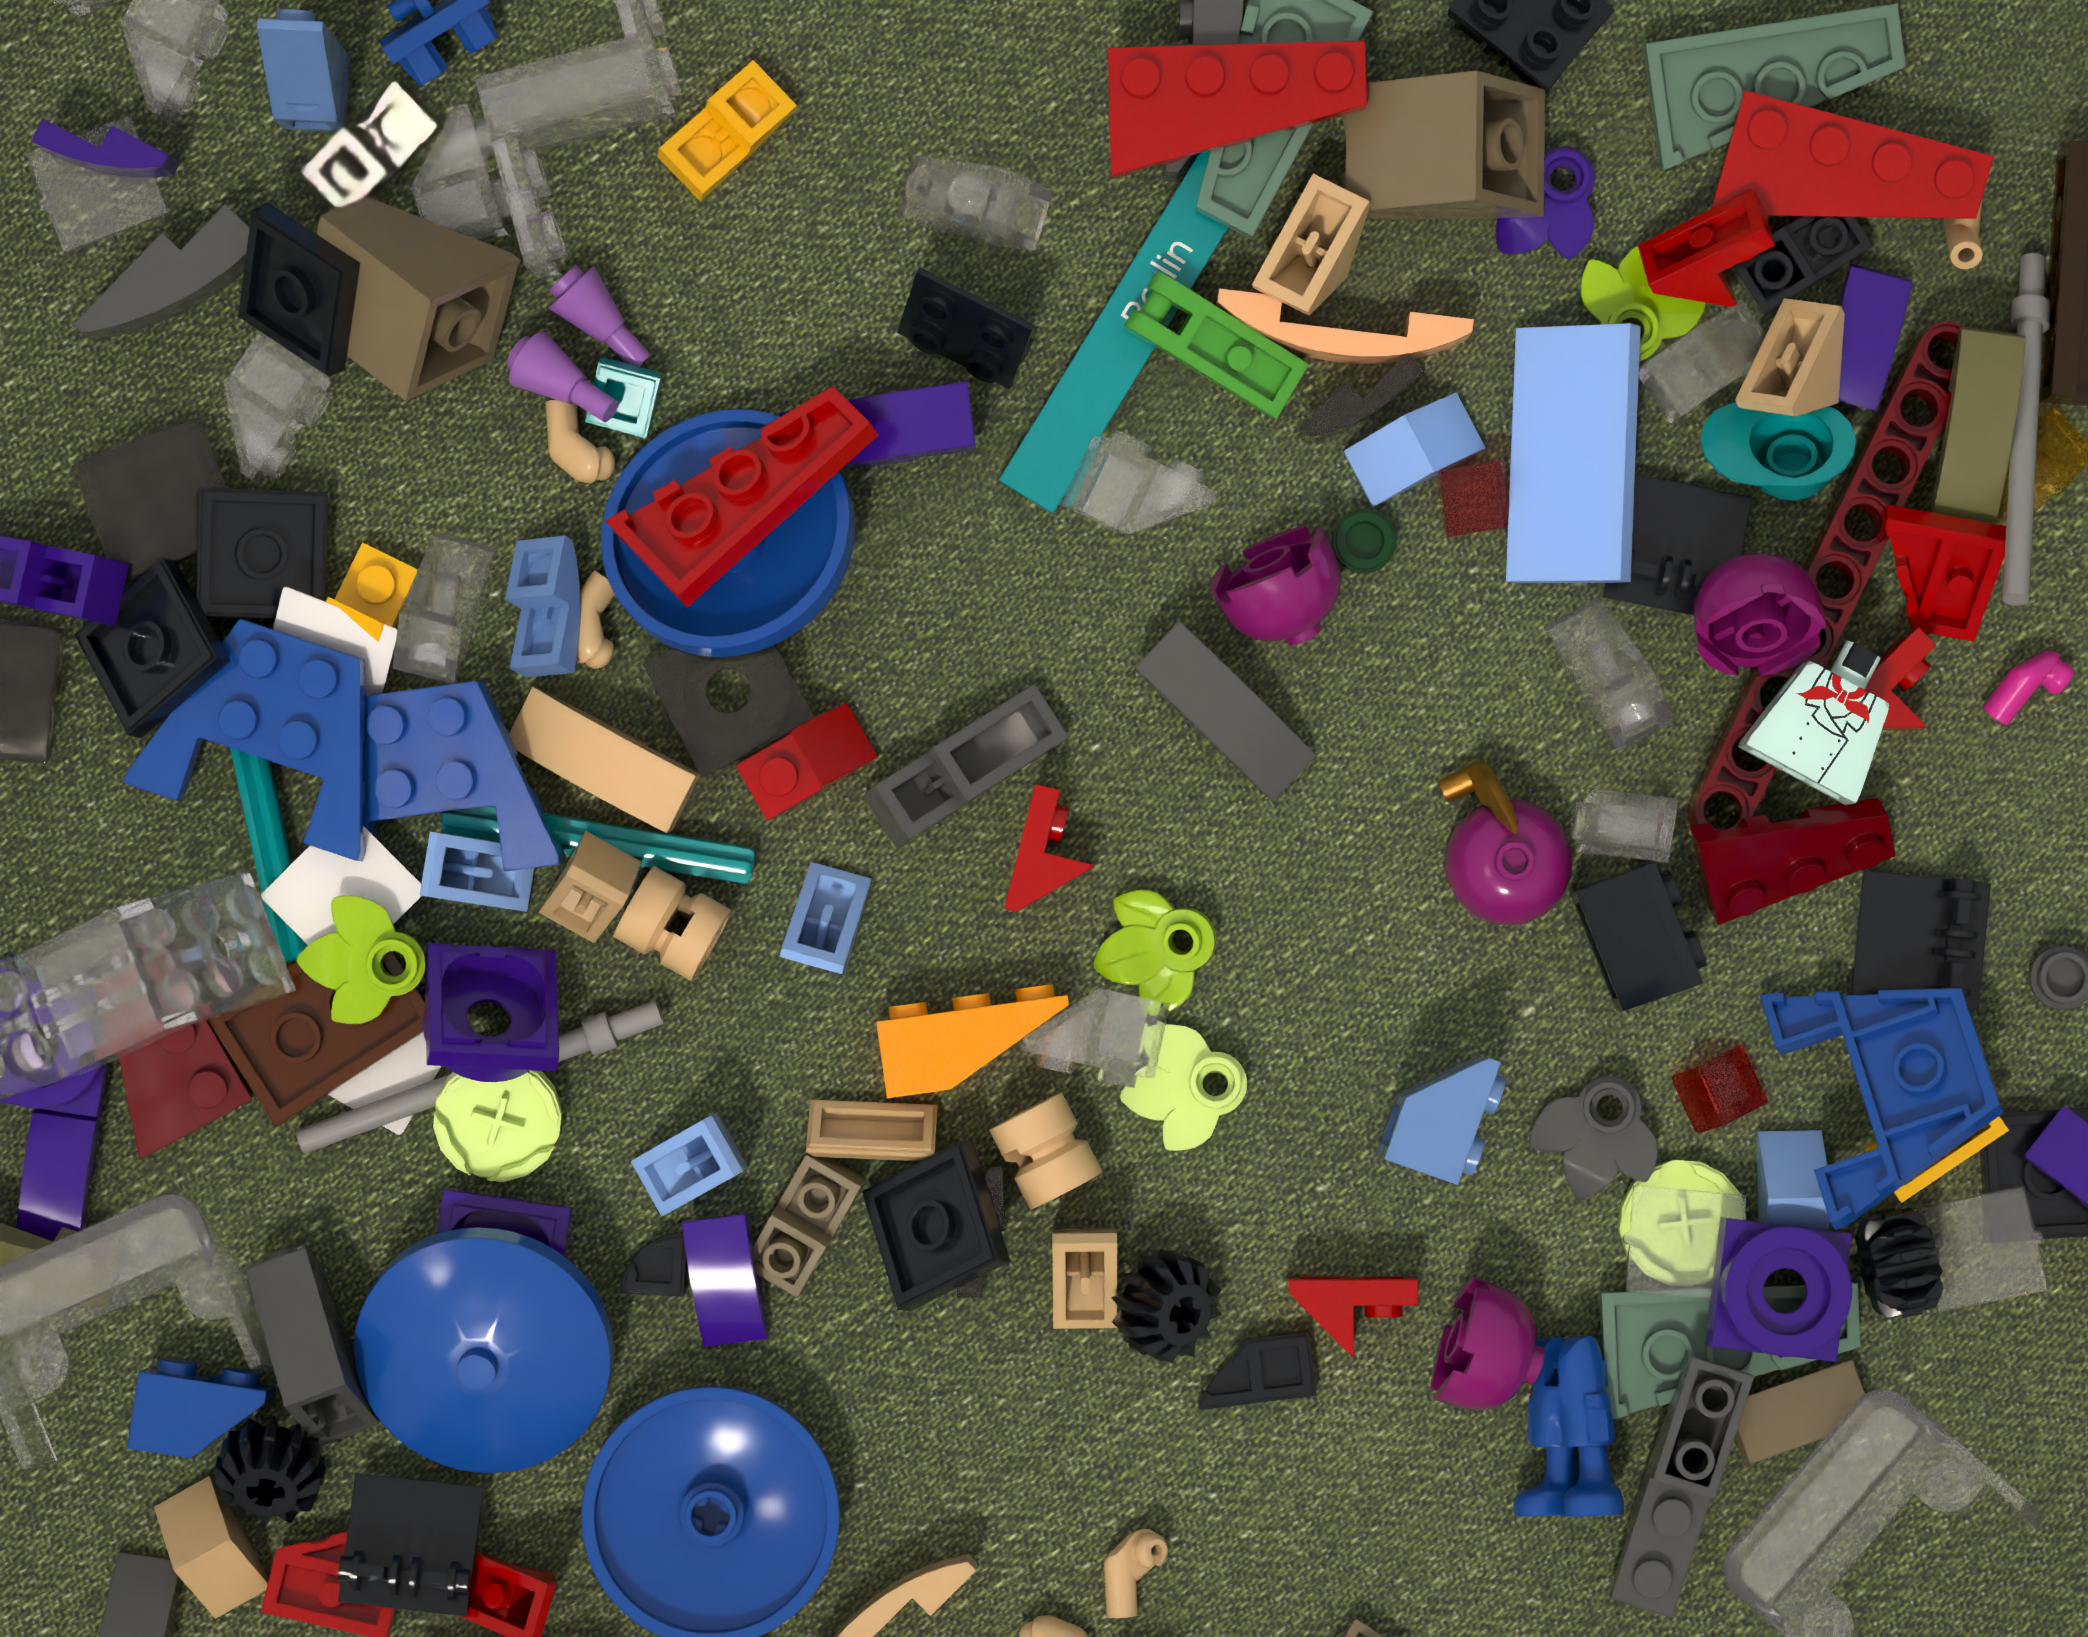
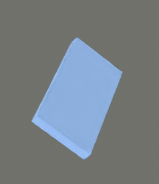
M1626 323L1516 328L1506 582L1516 584L1631 582L1641 326Z

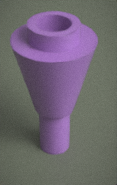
M574 265L548 290L556 298L548 309L599 342L603 343L605 341L624 363L640 366L651 355L623 324L625 320L595 265L585 273L577 265Z
M541 331L532 337L525 336L511 350L507 360V367L510 369V385L568 404L575 403L603 422H608L614 416L619 402L589 383L584 373L547 332Z

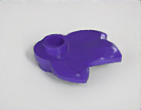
M1567 146L1554 147L1544 152V217L1497 218L1495 238L1499 252L1514 255L1523 254L1539 248L1549 240L1553 248L1560 255L1571 260L1586 246L1593 233L1595 222L1587 200L1594 187L1595 173L1590 160L1585 154ZM1557 169L1568 170L1574 179L1573 186L1564 191L1556 189L1551 183V173Z

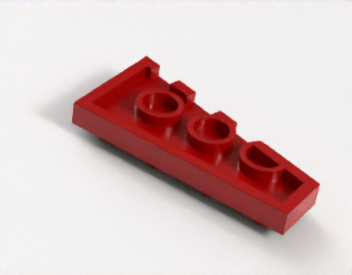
M1365 41L1108 48L1111 180L1155 165H1166L1188 159L1191 155L1216 148L1231 147L1252 141V138L1277 131H1288L1366 109Z
M1744 90L1711 209L1753 189L1764 206L1766 216L1976 219L1994 156Z
M832 386L761 428V438L746 447L733 450L730 446L708 459L712 467L679 485L676 479L652 493L655 500L630 515L624 509L605 521L614 533L686 607H689L879 435L872 424Z

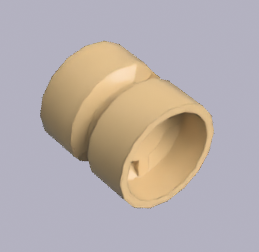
M653 866L627 906L613 937L642 954H647L653 950L660 952V964L693 981L718 941L733 910L703 893L689 897L686 895V884ZM676 915L688 923L681 936L668 932Z
M1062 1092L1029 1107L989 1129L1004 1160L1007 1162H1017L1019 1170L1014 1179L1030 1210L1073 1190L1103 1172L1087 1140L1075 1139L1073 1132L1078 1122Z

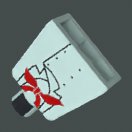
M1846 640L1830 671L1811 661L1802 663L1744 735L1738 747L1844 805L1856 803L1861 794L1889 710V703L1864 690L1881 658L1867 648Z

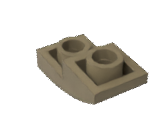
M806 1153L753 1246L756 1274L798 1298L866 1178L830 1157H814Z
M1853 1360L1749 1395L1735 1435V1441L1744 1465L1756 1463L1875 1421Z

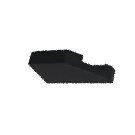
M1309 1331L1244 1338L1198 1397L1199 1410L1317 1396Z

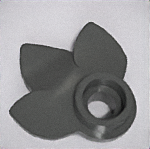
M1603 1076L1592 1080L1585 1086L1579 1097H1564L1553 1100L1536 1119L1529 1139V1145L1534 1149L1546 1152H1564L1563 1165L1565 1176L1573 1195L1577 1199H1584L1604 1190L1614 1180L1619 1170L1634 1180L1647 1182L1653 1173L1658 1158L1656 1137L1640 1119L1642 1113L1641 1098L1632 1084L1617 1076ZM1605 1096H1616L1622 1103V1112L1615 1120H1605L1598 1113V1103Z

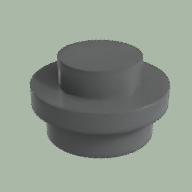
M2054 946L2042 951L2032 962L2029 971V984L2034 996L2042 1004L2053 1009H2071L2083 1003L2088 998V958L2081 951L2069 946Z

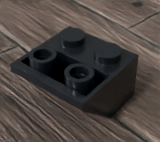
M1655 862L1639 864L1569 892L1617 1011H1625L1703 983L1698 969L1707 966L1705 955L1694 931H1682L1674 909L1683 906V902L1676 882L1669 870L1659 871Z

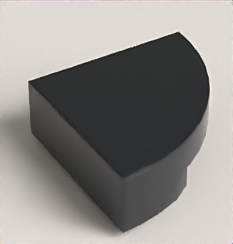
M683 1232L661 1236L643 1247L626 1268L621 1282L620 1293L684 1297L687 1258Z

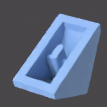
M1456 392L1401 416L1344 450L1343 453L1369 503L1374 508L1486 448Z
M430 832L420 896L527 912L534 868L504 871L500 843Z
M810 862L782 945L780 957L839 974H846L872 878Z
M718 1112L631 1161L661 1217L748 1168Z
M1822 1130L1756 1131L1758 1222L1829 1230L1830 1220L1814 1172L1815 1169L1827 1166Z

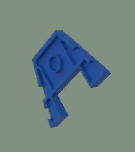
M239 619L222 642L230 662L169 714L129 768L123 783L176 801H183L203 739L322 778L323 783L303 843L355 861H363L365 855V837H363V805H365V781H363L365 660L247 620Z
M471 681L365 696V742H363L365 805H363V826L376 839L377 821L494 805L496 807L504 871L566 864V857L559 840L555 841L542 814L545 810L536 791L531 790L516 759L518 753L484 681Z
M1961 988L1879 990L1878 994L1841 995L1839 991L1816 992L1815 996L1786 997L1784 993H1767L1760 996L1775 1047L1780 1055L1843 1035L1878 1148L1814 1170L1830 1223L1835 1230L1849 1225L2004 1113L1966 996Z

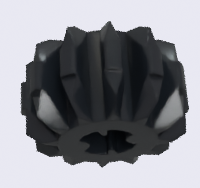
M1894 1207L1876 1211L1875 1215L1861 1218L1854 1237L1857 1245L1855 1256L1859 1263V1276L1862 1278L1865 1286V1295L1871 1299L1872 1308L1879 1315H1884L1886 1318L1897 1316L1907 1318L1921 1315L1924 1310L1936 1308L1943 1291L1940 1279L1943 1270L1939 1264V1250L1935 1247L1933 1232L1927 1227L1925 1217L1918 1210L1913 1211L1911 1208L1896 1210Z
M1161 1249L1156 1257L1140 1255L1138 1271L1136 1273H1122L1127 1285L1124 1292L1111 1297L1117 1304V1307L1121 1308L1112 1323L1118 1328L1119 1332L1124 1334L1123 1341L1128 1343L1132 1350L1142 1355L1147 1354L1158 1361L1172 1363L1178 1354L1180 1356L1194 1357L1196 1340L1198 1338L1212 1339L1207 1326L1211 1319L1222 1315L1216 1305L1212 1304L1222 1289L1215 1284L1214 1280L1209 1278L1210 1270L1206 1269L1203 1263L1191 1257L1186 1258V1256L1176 1251Z
M275 1415L266 1426H262L248 1418L241 1431H229L227 1438L222 1443L220 1456L216 1459L214 1476L216 1477L215 1485L220 1487L221 1504L238 1505L240 1519L251 1514L261 1516L265 1526L274 1516L292 1523L299 1511H311L313 1504L318 1499L319 1489L324 1484L326 1474L325 1458L320 1455L319 1438L303 1437L299 1423L289 1428L279 1426Z

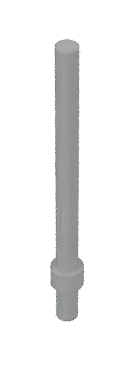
M2027 253L2020 258L2019 294L2012 300L2010 327L2016 334L2026 337L2021 389L2010 453L2002 596L2004 603L2013 606H2020L2029 602L2042 333L2049 329L2050 301L2044 297L2046 258L2038 253Z
M654 1000L610 1017L605 1011L581 1020L582 1027L559 1035L558 1062L591 1051L594 1056L618 1048V1041L665 1024L657 1001ZM449 1075L297 1129L296 1136L301 1150L306 1154L435 1107L436 1097Z

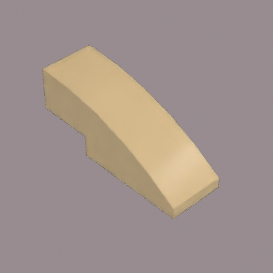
M535 686L532 687L509 733L516 751L589 793L665 833L673 831L701 773L648 747L647 743Z

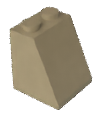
M1478 70L1366 83V109L1343 115V127L1346 133V170L1342 178V188L1369 200L1371 205L1367 214L1368 218L1377 220L1544 217V89Z
M367 196L340 208L331 209L320 216L314 233L360 262L347 356L405 401L494 359L519 258L511 252Z

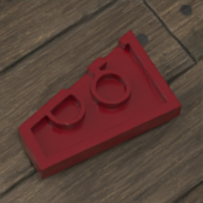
M1878 798L1860 800L1848 805L1840 803L1806 808L1799 815L1798 819L1771 823L1767 815L1746 817L1743 819L1742 828L1715 831L1711 823L1689 826L1708 908L1717 925L1741 916L1751 915L1759 909L1800 893L1810 892L1818 886L1859 870L1869 869L1882 861L1896 856L1888 814Z
M159 930L102 960L100 968L139 1160L252 1100L253 1093L208 1022L207 1018L209 1016Z

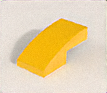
M752 60L707 100L705 108L659 148L657 157L701 202L780 127L796 110L797 105Z

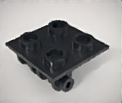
M1456 0L1448 9L1447 15L1456 22L1453 28L1457 32L1462 30L1479 45L1483 41L1487 43L1483 50V53L1487 56L1493 49L1501 54L1502 57L1497 63L1503 68L1508 61L1513 64L1510 68L1511 71L1527 84L1544 89L1545 94H1547L1560 78L1563 71L1614 12V9L1603 0Z
M919 267L897 333L908 338L919 350L929 354H940L964 366L975 378L987 383L996 382L1010 390L1021 361L1025 360L1034 342L1031 334L1035 325Z
M1635 474L1631 582L1605 583L1603 598L1694 616V600L1707 575L1722 563L1741 556L1752 497Z
M1863 870L1851 995L1878 994L1879 990L1961 988L1966 996L1969 1009L1979 1010L1991 883Z
M355 1473L345 1553L341 1555L338 1569V1581H341L338 1602L467 1617L484 1488Z

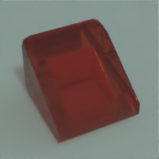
M1502 461L1439 471L1436 474L1447 538L1508 527L1509 513Z
M1743 1045L1736 1046L1700 1062L1672 1077L1674 1087L1692 1127L1697 1133L1722 1127L1769 1103Z

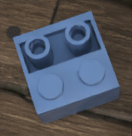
M1477 1055L1398 1093L1376 1155L1385 1160L1456 1185L1459 1184L1462 1173L1473 1176L1485 1144V1139L1476 1136L1484 1112L1495 1114L1506 1084V1078L1497 1075L1501 1062Z

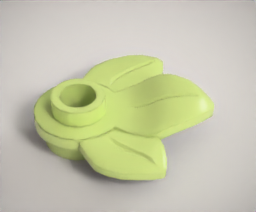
M1171 1024L1147 1028L1144 1031V1038L1154 1065L1144 1068L1126 1084L1120 1094L1121 1102L1141 1117L1155 1121H1164L1163 1142L1166 1150L1181 1151L1196 1148L1211 1137L1219 1116L1232 1112L1241 1104L1247 1090L1246 1073L1242 1065L1231 1055L1223 1052H1211L1203 1037L1196 1030L1186 1026ZM1211 1073H1219L1227 1080L1228 1087L1219 1096L1209 1095L1203 1088L1204 1078Z

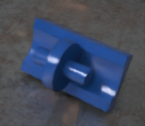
M395 0L387 5V8L396 22L417 9L421 14L380 39L379 42L392 64L399 61L403 69L422 86L448 68L431 41L438 35L453 27L469 54L478 51L498 37L491 16L485 8L490 3L489 0H442L433 7L429 3L432 0Z

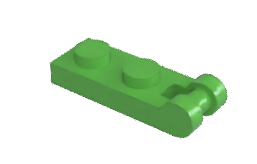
M1156 271L1146 287L1151 293L1140 311L1133 310L1123 327L1136 337L1154 345L1269 418L1277 419L1309 364L1176 280ZM1172 305L1188 314L1177 333L1162 325Z

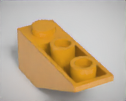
M1053 984L1015 989L1017 1002L991 1005L990 993L952 998L953 1011L928 1014L926 1002L888 1007L890 1020L876 1022L887 1098L951 1090L1068 1006V995L1055 996Z

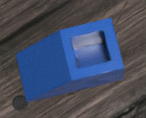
M159 1358L158 1368L148 1367L139 1371L127 1449L192 1458L273 1400L276 1386L259 1383L261 1373L251 1370L222 1368L221 1377L196 1374L197 1363Z

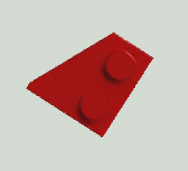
M1886 504L1884 510L1885 529L1887 536L1890 537L1894 552L1895 568L1900 587L1904 591L1911 629L1919 627L1924 633L1974 642L2005 556L2006 526Z
M346 1531L327 1538L276 1549L261 1613L366 1637H390L396 1609L338 1602L341 1581H338V1569L341 1555L345 1553L348 1532Z

